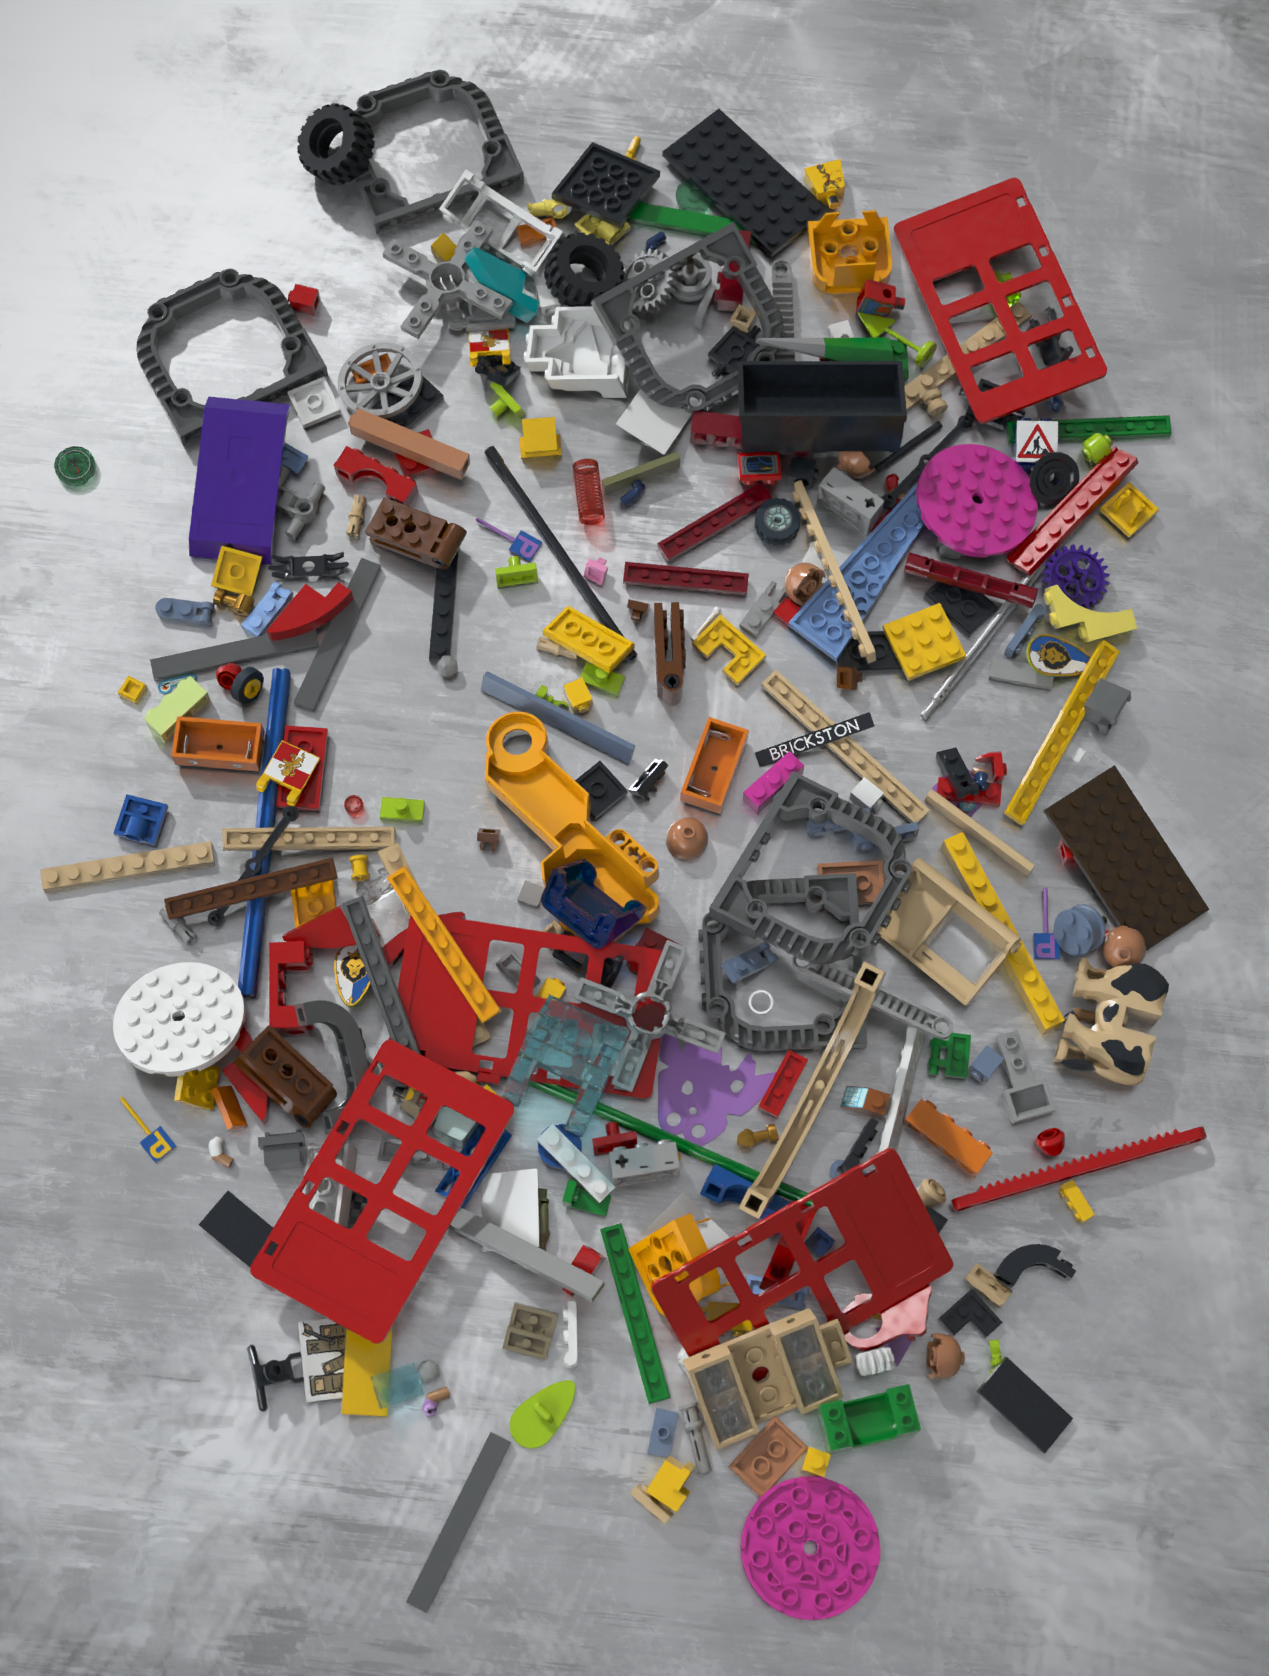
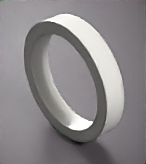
M764 990L752 993L749 998L751 1011L757 1015L769 1013L773 1008V997L771 994ZM760 993L767 995L771 1000L770 1007L763 1012L756 1011L751 1004L752 998Z

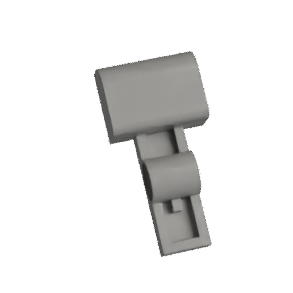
M1018 1030L997 1035L996 1040L1001 1055L1004 1058L1003 1067L1013 1087L1004 1090L1002 1093L1011 1123L1014 1124L1055 1112L1056 1107L1046 1078L1035 1081Z

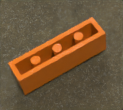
M921 1099L903 1124L973 1177H976L993 1154L990 1151L991 1147L982 1140L978 1142L972 1137L973 1134L967 1128L958 1127L951 1116L937 1111L936 1105L931 1101Z

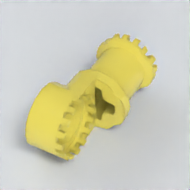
M544 199L543 202L534 204L527 203L528 213L534 217L553 216L556 219H561L568 213L567 205L553 199ZM558 205H562L564 207L563 210L559 212L553 211L554 208Z

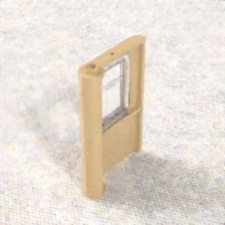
M918 858L911 865L910 882L912 884L907 894H902L900 897L902 902L898 910L892 911L890 915L892 919L886 929L882 928L879 934L891 946L967 1006L1011 953L1015 954L1022 945L1020 943L1021 937L922 858Z

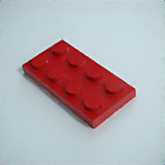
M285 725V742L320 758L295 805L298 810H320L328 728ZM278 784L276 807L285 809L289 806L287 804V797L292 790Z

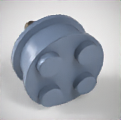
M1079 904L1057 915L1054 922L1053 935L1065 952L1074 956H1080L1099 948L1103 944L1106 936L1105 924L1107 923V918L1101 916L1095 908L1086 904Z

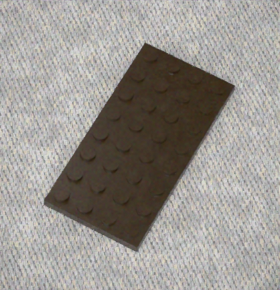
M1115 765L1043 810L1118 927L1128 926V928L1138 930L1145 939L1146 951L1210 910Z

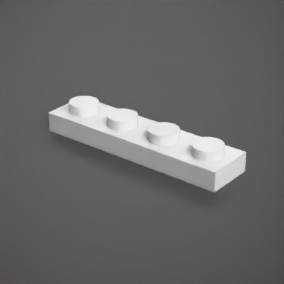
M553 1124L537 1138V1141L598 1203L615 1188Z

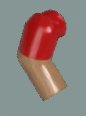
M890 474L886 477L885 485L888 494L898 486L899 477L897 474ZM903 492L897 499L901 501L907 493Z

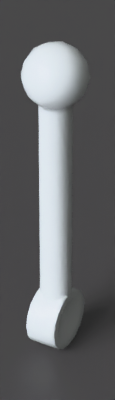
M714 607L713 613L698 631L691 634L692 641L700 635L715 615L720 614V607Z

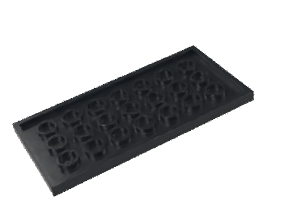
M719 108L662 151V156L743 231H751V238L771 258L806 231L808 221H818L825 213H828V207L818 200L816 196Z

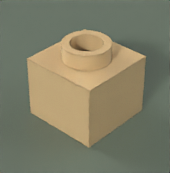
M739 304L730 319V328L735 326L739 330L749 333L757 321V314L754 310Z

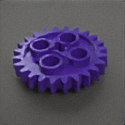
M1074 544L1070 546V550L1067 546H1064L1062 552L1056 550V557L1051 555L1049 557L1051 562H1046L1044 565L1049 570L1042 572L1043 575L1047 576L1042 580V583H1048V586L1043 590L1045 591L1048 587L1058 585L1069 599L1079 606L1089 609L1090 605L1093 607L1097 605L1096 600L1101 601L1103 599L1101 594L1107 593L1104 587L1108 586L1110 582L1105 579L1110 574L1104 573V570L1108 566L1101 565L1104 558L1098 560L1096 558L1098 552L1093 555L1090 554L1091 547L1084 551L1083 545H1080L1078 550H1076ZM1078 561L1084 562L1086 569H1080L1077 564ZM1058 568H1064L1067 576L1060 575ZM1073 576L1079 577V580H1077V579L1073 580L1072 577H1073ZM1085 580L1092 582L1093 589L1086 587ZM1066 587H1071L1074 590L1073 596L1067 594Z

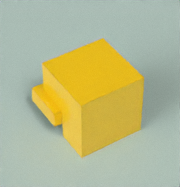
M555 417L522 419L523 437H519L521 458L562 455L560 434H556Z
M669 1456L662 1464L646 1492L677 1512L691 1492L684 1487V1484L696 1466L689 1461L684 1465L672 1456Z

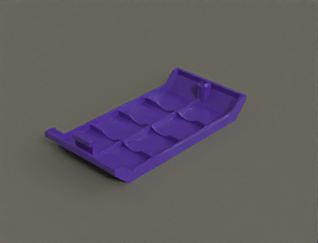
M208 396L204 407L190 522V557L218 560L221 546L261 556V564L272 565L271 555H273L272 545L287 420L291 405Z

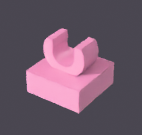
M601 557L597 561L589 559L586 563L583 577L602 586L608 571V567L605 566L607 560Z

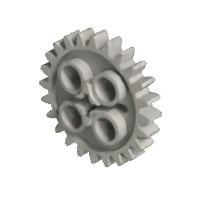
M651 248L648 252L642 250L641 256L635 253V259L629 258L630 264H624L626 270L622 282L669 258L668 255L660 252L658 249L653 251ZM669 269L663 272L664 276L656 281L652 278L634 288L636 297L633 311L646 314V311L653 313V307L659 310L660 303L666 305L665 298L671 299L669 292L675 291L672 284H676L678 281L673 277L677 276L678 273Z

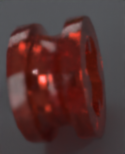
M357 795L348 796L344 802L345 810L350 815L356 816L363 810V801ZM353 801H357V805L360 804L359 808L355 807L354 810H350L351 807L348 806Z

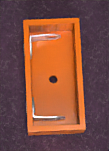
M177 716L171 757L175 765L259 772L265 731L262 723ZM219 745L223 746L221 750L217 749Z
M708 717L681 790L680 801L721 814L747 743L749 730ZM712 767H716L717 770H716V771H712L711 768H712Z

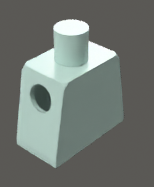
M442 1107L436 1119L434 1135L440 1137V1143L450 1148L452 1144L463 1147L479 1124L448 1107Z

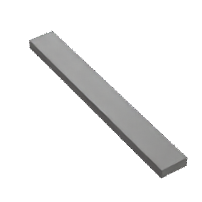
M461 1207L449 1226L450 1229L592 1303L605 1286L604 1281Z

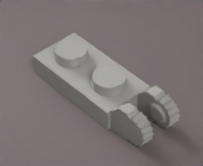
M774 581L768 585L764 593L762 592L739 624L740 628L756 638L769 622L773 612L786 595V590L783 588L779 591L775 600L769 597L776 588L777 583Z

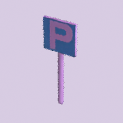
M476 518V521L512 541L513 544L509 551L528 562H531L542 544V541L522 530L515 539L482 519Z
M1044 887V933H1033L1034 959H1060V946L1053 933H1048V889Z

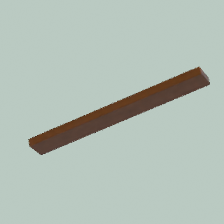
M332 857L165 898L164 902L168 919L174 920L336 880L338 875L334 858Z

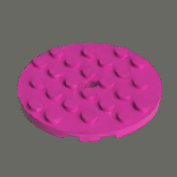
M961 444L940 451L926 464L916 488L917 505H919L922 514L921 518L928 530H932L939 537L938 540L945 546L961 554L973 557L987 558L989 555L997 554L1000 556L1014 550L1031 532L1036 521L1038 509L1037 499L1031 493V488L1028 485L1030 478L1021 466L1006 454L984 445ZM979 496L978 498L981 500L982 503H975L972 497Z
M816 1476L798 1477L775 1485L755 1503L743 1528L741 1556L750 1584L769 1606L793 1618L820 1620L841 1614L854 1606L865 1595L873 1583L879 1566L880 1542L878 1529L871 1512L852 1490L827 1478ZM807 1541L816 1543L817 1551L815 1554L810 1555L805 1552L804 1544Z

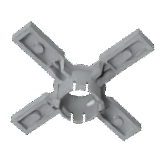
M475 220L456 247L455 254L451 260L438 264L428 260L426 255L392 239L382 253L383 258L426 280V287L428 289L426 295L421 296L402 323V331L419 339L440 308L447 310V304H449L450 311L458 309L457 302L459 307L466 301L501 320L505 317L513 305L512 300L479 283L474 284L470 282L467 272L469 267L465 261V255L474 246L482 250L492 236L493 228ZM449 275H451L453 281L460 284L451 291H443L436 288L440 284V277L442 282L450 280Z
M667 940L647 992L639 993L635 997L581 977L574 999L626 1018L627 1026L631 1030L630 1037L611 1083L612 1085L632 1092L652 1039L660 1038L664 1034L718 1054L726 1033L673 1013L672 1005L668 1001L687 947ZM645 999L662 1003L667 1013L662 1021L663 1026L659 1029L654 1027L652 1032L642 1027H637L632 1017V1013H635L638 1005L637 1003L640 1001L644 1003Z

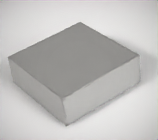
M525 880L517 901L538 909L545 888Z

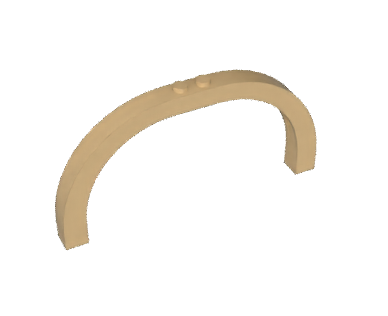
M864 961L854 980L855 986L847 1006L802 1097L755 1182L748 1188L739 1206V1209L760 1219L771 1203L859 1035L884 981L885 971Z

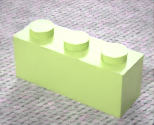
M189 676L187 679L180 681L171 694L165 695L156 708H151L144 720L147 726L166 742L175 733L177 716L192 717L211 699L208 692Z

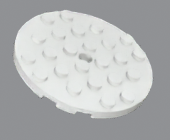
M193 962L167 965L140 978L123 995L114 1014V1037L125 1059L146 1073L153 1075L154 1073L166 1074L167 1077L183 1076L185 1072L196 1069L201 1071L224 1057L239 1039V1032L245 1023L246 1016L244 1000L234 980L213 966ZM175 1016H185L181 1021H174Z

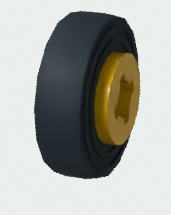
M246 667L240 671L231 686L232 698L241 704L252 702L262 689L264 683L263 674L254 667Z

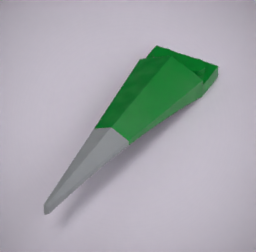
M889 337L758 338L755 341L757 344L795 351L830 361H902L904 381H907L909 378L907 345L899 340H889Z

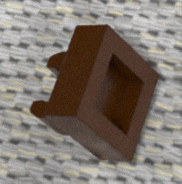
M628 599L627 608L633 609L631 619L640 621L642 611L649 613L650 604Z
M837 667V688L857 689V682H862V673H857V668Z
M479 828L477 841H481L480 850H484L485 843H490L492 851H495L500 840L501 830Z

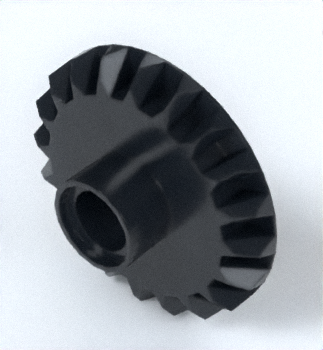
M1049 452V454L1042 455L1036 461L1034 467L1031 468V475L1028 476L1030 478L1028 485L1031 488V493L1038 501L1046 505H1058L1075 488L1080 478L1079 469L1074 459L1061 452ZM1054 473V479L1050 482V476Z

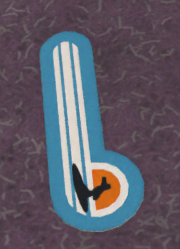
M189 674L163 680L159 683L158 690L163 694H167L183 679L191 676L197 681L198 677L195 674Z

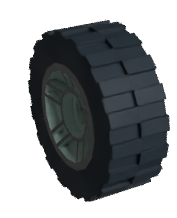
M770 498L757 509L755 516L756 533L767 544L777 546L790 543L793 538L795 539L800 529V512H798L797 506L793 505V502L787 501L785 498ZM774 520L782 522L780 524H776Z

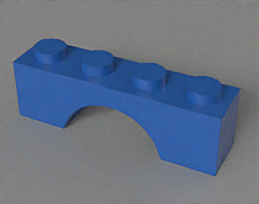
M715 1164L703 1185L700 1195L718 1204L724 1202H737L741 1204L748 1188L753 1183ZM775 1194L759 1221L792 1202Z

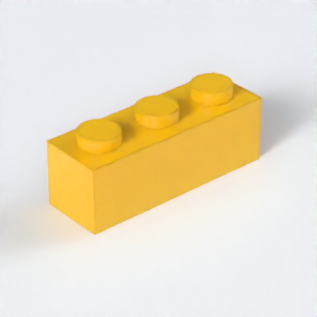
M1073 1179L1059 1187L1060 1195L1067 1200V1206L1075 1213L1074 1217L1077 1222L1080 1221L1082 1224L1095 1216Z

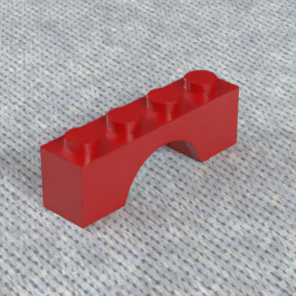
M346 446L334 464L335 473L352 483L365 477L379 479L387 487V499L409 506L418 493L417 483L413 478L400 475L393 467H385L379 460L374 457L369 458L357 448L352 449Z

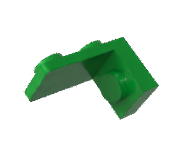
M568 1179L562 1202L563 1206L605 1217L608 1212L611 1195L608 1194L598 1203L583 1187L577 1186L576 1181Z

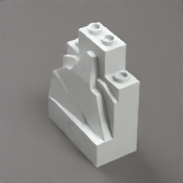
M592 306L556 307L555 315L552 316V325L530 326V331L526 335L528 346L527 351L524 352V363L528 365L530 371H545V380L549 383L551 389L597 391L602 394L603 398H627L630 369L617 346H614ZM624 322L625 329L633 330L631 322Z

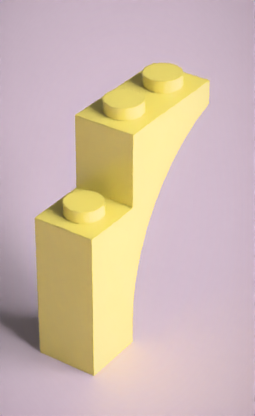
M1058 585L1045 589L1044 600L1046 605L1050 607L1049 619L1051 624L1055 626V629L1079 623L1078 632L1080 638L1084 639V643L1137 629L1132 609L1110 613L1092 611L1079 606L1069 599Z

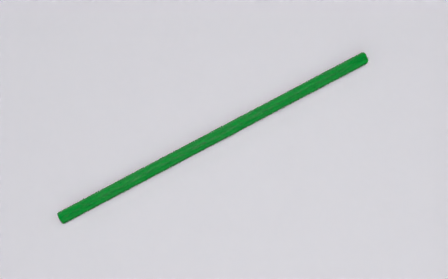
M515 1079L611 1122H617L618 1125L636 1131V1133L657 1142L667 1139L671 1142H676L678 1151L712 1166L716 1164L752 1183L755 1182L760 1174L757 1170L564 1086ZM784 1182L781 1183L776 1194L792 1201H798L808 1195L807 1192ZM809 1200L808 1202L804 1203V1205L810 1207L811 1205H813L812 1200Z

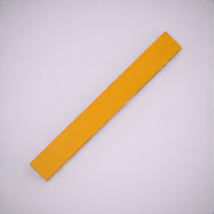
M403 866L388 876L389 883L481 1022L484 1024L499 1014L501 1010L407 868Z

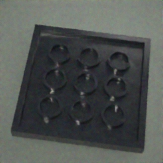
M592 142L554 189L552 199L621 228L659 179L660 170Z

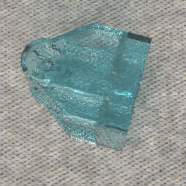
M549 994L523 1041L508 1077L502 1098L519 1108L539 1068L581 1086L564 1129L582 1137L630 1031Z

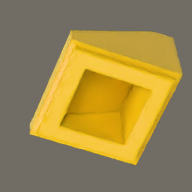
M442 233L432 243L431 252L443 262L450 261L455 254L457 246L445 233Z

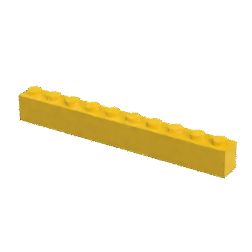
M961 832L945 839L941 849L964 892L1019 936L964 833ZM1020 940L1022 945L1015 954L1011 953L1003 964L1041 1035H1044L1061 1027L1065 1019L1022 940ZM993 944L995 950L999 955L1000 949Z

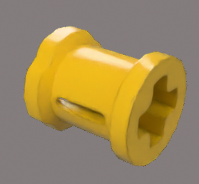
M355 855L349 858L353 871L351 880L364 881L370 878V873L367 870V861L369 860L367 855Z

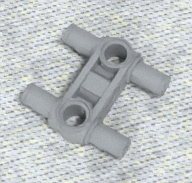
M282 465L277 512L293 519L285 533L289 538L296 540L303 526L315 519L318 501L326 488L323 484L315 482L308 495L303 496L282 486L290 472L288 468ZM303 509H310L306 513L301 512Z

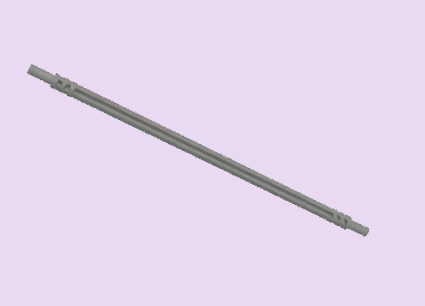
M1077 528L1056 548V550H1061L1063 548V546L1067 543V541L1074 534ZM1049 557L1031 576L1026 574L1019 584L1033 587L1042 575V572L1046 570L1045 563L1051 562ZM1005 601L967 650L966 659L956 664L932 695L930 703L920 714L923 719L927 720L936 707L944 702L1016 609L1017 604Z

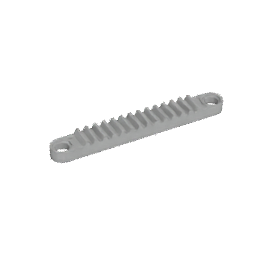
M779 259L772 264V296L783 317V338H794L792 267L789 261ZM784 267L787 269V272L779 274L776 269ZM779 348L774 356L775 360L795 361V351Z
M792 956V966L797 972L812 978L816 982H820L824 986L835 989L847 997H851L855 986L856 973L835 963L812 964L809 962L808 965L801 967L796 962L797 957ZM881 985L871 1008L937 1039L942 1040L950 1037L954 1028L951 1019ZM939 1022H945L948 1025L949 1030L946 1033L942 1034L936 1030V1025Z

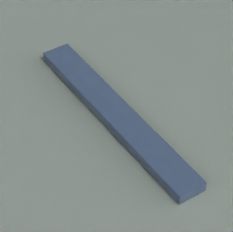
M488 671L484 674L480 690L536 716L538 719L627 764L631 761L635 750L634 744Z

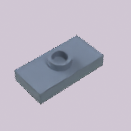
M656 1408L647 1454L663 1458L670 1456L679 1412Z

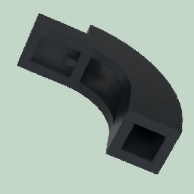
M1031 1244L1022 1246L1007 1255L997 1267L993 1276L1012 1288L1021 1273L1029 1267H1045L1067 1281L1073 1278L1076 1270L1072 1268L1073 1265L1067 1260L1057 1259L1061 1250L1048 1245Z

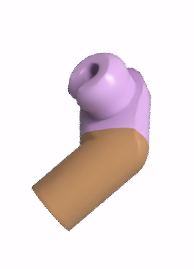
M447 1387L432 1391L426 1395L422 1405V1411L426 1416H433L436 1413L439 1401L450 1398Z

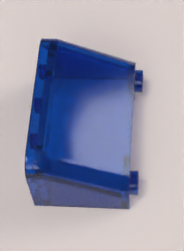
M585 858L554 868L541 896L543 907L595 949H601L611 944L641 920L647 910V907L638 900L628 901L623 908L596 887L594 882L597 877V871Z

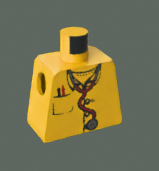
M838 159L804 168L803 180L809 191L822 203L827 202L830 209L839 207V198L844 196L845 191L841 160Z

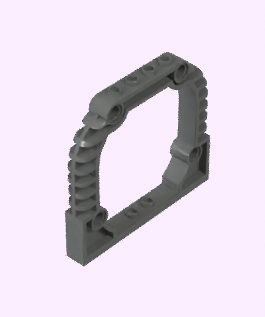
M440 69L426 72L415 78H408L403 82L388 85L377 91H370L358 98L357 109L354 111L362 115L370 123L371 127L378 125L383 119L384 114L429 98L435 102L458 100L472 112L485 140L482 145V156L485 166L481 171L480 181H483L486 186L496 192L524 183V173L510 140L501 126L489 97L476 84L470 81H463L460 77L449 76L448 72ZM368 161V167L362 170V174L359 177H354L376 234L441 212L439 210L452 191L451 189L443 193H436L432 197L409 204L407 198L391 192L388 180L376 177L370 161ZM469 184L462 186L447 209L476 200L479 195L478 191Z
M734 222L594 298L591 302L614 346H617L641 390L660 405L671 408H684L690 414L701 410L708 412L715 407L714 403L719 400L724 403L732 398V393L738 390V370L707 388L696 384L687 386L682 390L674 388L667 384L657 373L636 335L640 327V321L637 316L632 314L636 297L634 288L652 278L654 281L664 276L663 272L669 269L674 271L682 266L681 262L700 253L703 260L722 266L723 275L730 280L736 279L742 287L759 318L763 330L762 338H783L784 323L781 311L756 267L757 263ZM730 263L736 264L738 267L737 272L729 269ZM624 322H631L633 330L625 329ZM761 345L748 356L747 361H759L760 359L776 361L774 356L779 348ZM690 398H696L699 401V406L693 407L690 404Z
M228 268L221 272H215L204 280L196 281L193 285L176 291L175 294L163 297L148 308L147 314L149 318L143 324L137 338L136 353L138 362L183 446L201 437L205 405L194 402L189 390L185 388L177 389L158 355L160 337L173 331L177 319L221 298L227 301H236L246 296L261 302L270 312L284 337L281 341L283 356L286 360L283 369L284 378L265 388H259L246 397L238 398L240 400L272 403L287 396V392L328 376L327 367L307 331L302 327L285 295L275 284L265 278L253 277L251 274L239 275L237 270Z
M793 771L710 905L709 916L753 939L758 937L764 942L812 964H831L842 959L845 960L851 955L863 957L870 951L872 945L877 946L881 938L879 933L882 928L886 929L892 919L890 917L892 911H897L902 902L900 899L902 894H907L912 884L910 882L912 866L906 860V850L902 838L891 824L883 818L877 817L871 812H867L861 809V807L839 798L837 792ZM819 808V809H822L823 811H822V812H816V811H814V809ZM808 817L809 821L813 824H823L827 820L870 840L885 855L886 860L882 874L884 885L863 921L849 925L841 937L821 939L810 936L767 914L766 903L761 899H753L748 890L746 880L742 879L752 862H757L761 853L759 851L761 847L768 844L771 838L770 832L779 818L790 821ZM896 871H903L905 874L898 875ZM759 911L761 914L753 915L751 912ZM861 940L865 944L858 945L855 943V941Z
M856 873L807 875L804 878L765 879L746 882L752 898L761 899L766 904L804 902L809 910L817 912L824 908L835 915L840 921H849V925L859 922ZM812 895H819L822 900L814 903L810 900V897ZM707 913L702 921V929H698L699 942H703V950L699 951L700 964L704 963L705 972H700L701 985H705L706 993H701L702 1006H706L708 1018L713 1022H719L723 1031L734 1042L748 1049L757 1051L825 1050L848 1001L833 1016L825 1013L819 1014L815 1017L813 1024L762 1027L750 1025L741 1020L735 1014L734 1000L723 991L721 942L728 936L730 927L711 918L709 913ZM716 921L719 926L716 929H711L707 926L708 922ZM860 940L855 941L856 944L861 945ZM851 955L852 965H848V970L858 974L862 967V957ZM715 1005H720L724 1011L721 1014H714L711 1009ZM866 1020L852 1048H866ZM827 1022L830 1028L822 1031L818 1028V1023Z

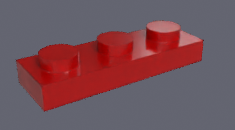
M938 777L937 793L948 801L1000 806L1002 784L988 782L989 787L984 791L979 790V794L973 796L969 794L965 798L957 799L947 778Z
M788 1050L758 1108L778 1118L808 1059Z

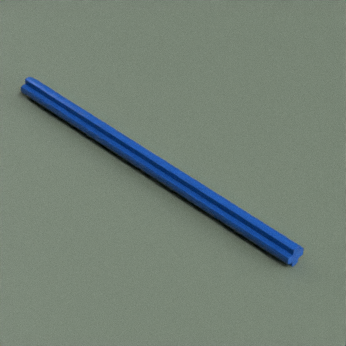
M274 668L272 671L261 776L281 741H284L291 677L290 670L286 668ZM271 780L265 792H259L255 828H274L278 783ZM258 851L252 852V858L256 856ZM269 851L261 862V871L253 874L251 877L269 873L272 851ZM252 862L251 869L254 870L256 869L257 865L256 863ZM267 897L247 901L238 988L243 998H256Z

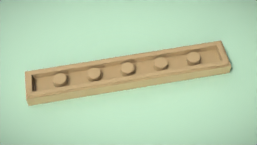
M933 789L928 792L925 798L927 804L1028 878L1035 867L1032 862Z

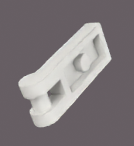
M568 1301V1307H563V1320L568 1321V1330H564V1344H568V1353L564 1356V1362L568 1368H574L578 1364L577 1301Z

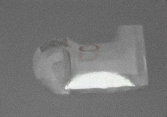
M385 867L378 870L380 876L368 883H361L357 887L356 895L357 897L363 896L366 905L373 904L395 891L387 879L388 874Z

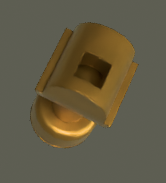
M219 588L213 597L215 605L222 606L225 603L232 606V610L241 616H249L255 602L252 597L245 594L233 597L227 595L225 590Z
M769 1124L766 1126V1130L757 1132L744 1129V1131L738 1134V1147L743 1150H751L757 1142L769 1138L770 1142L779 1140L775 1124Z

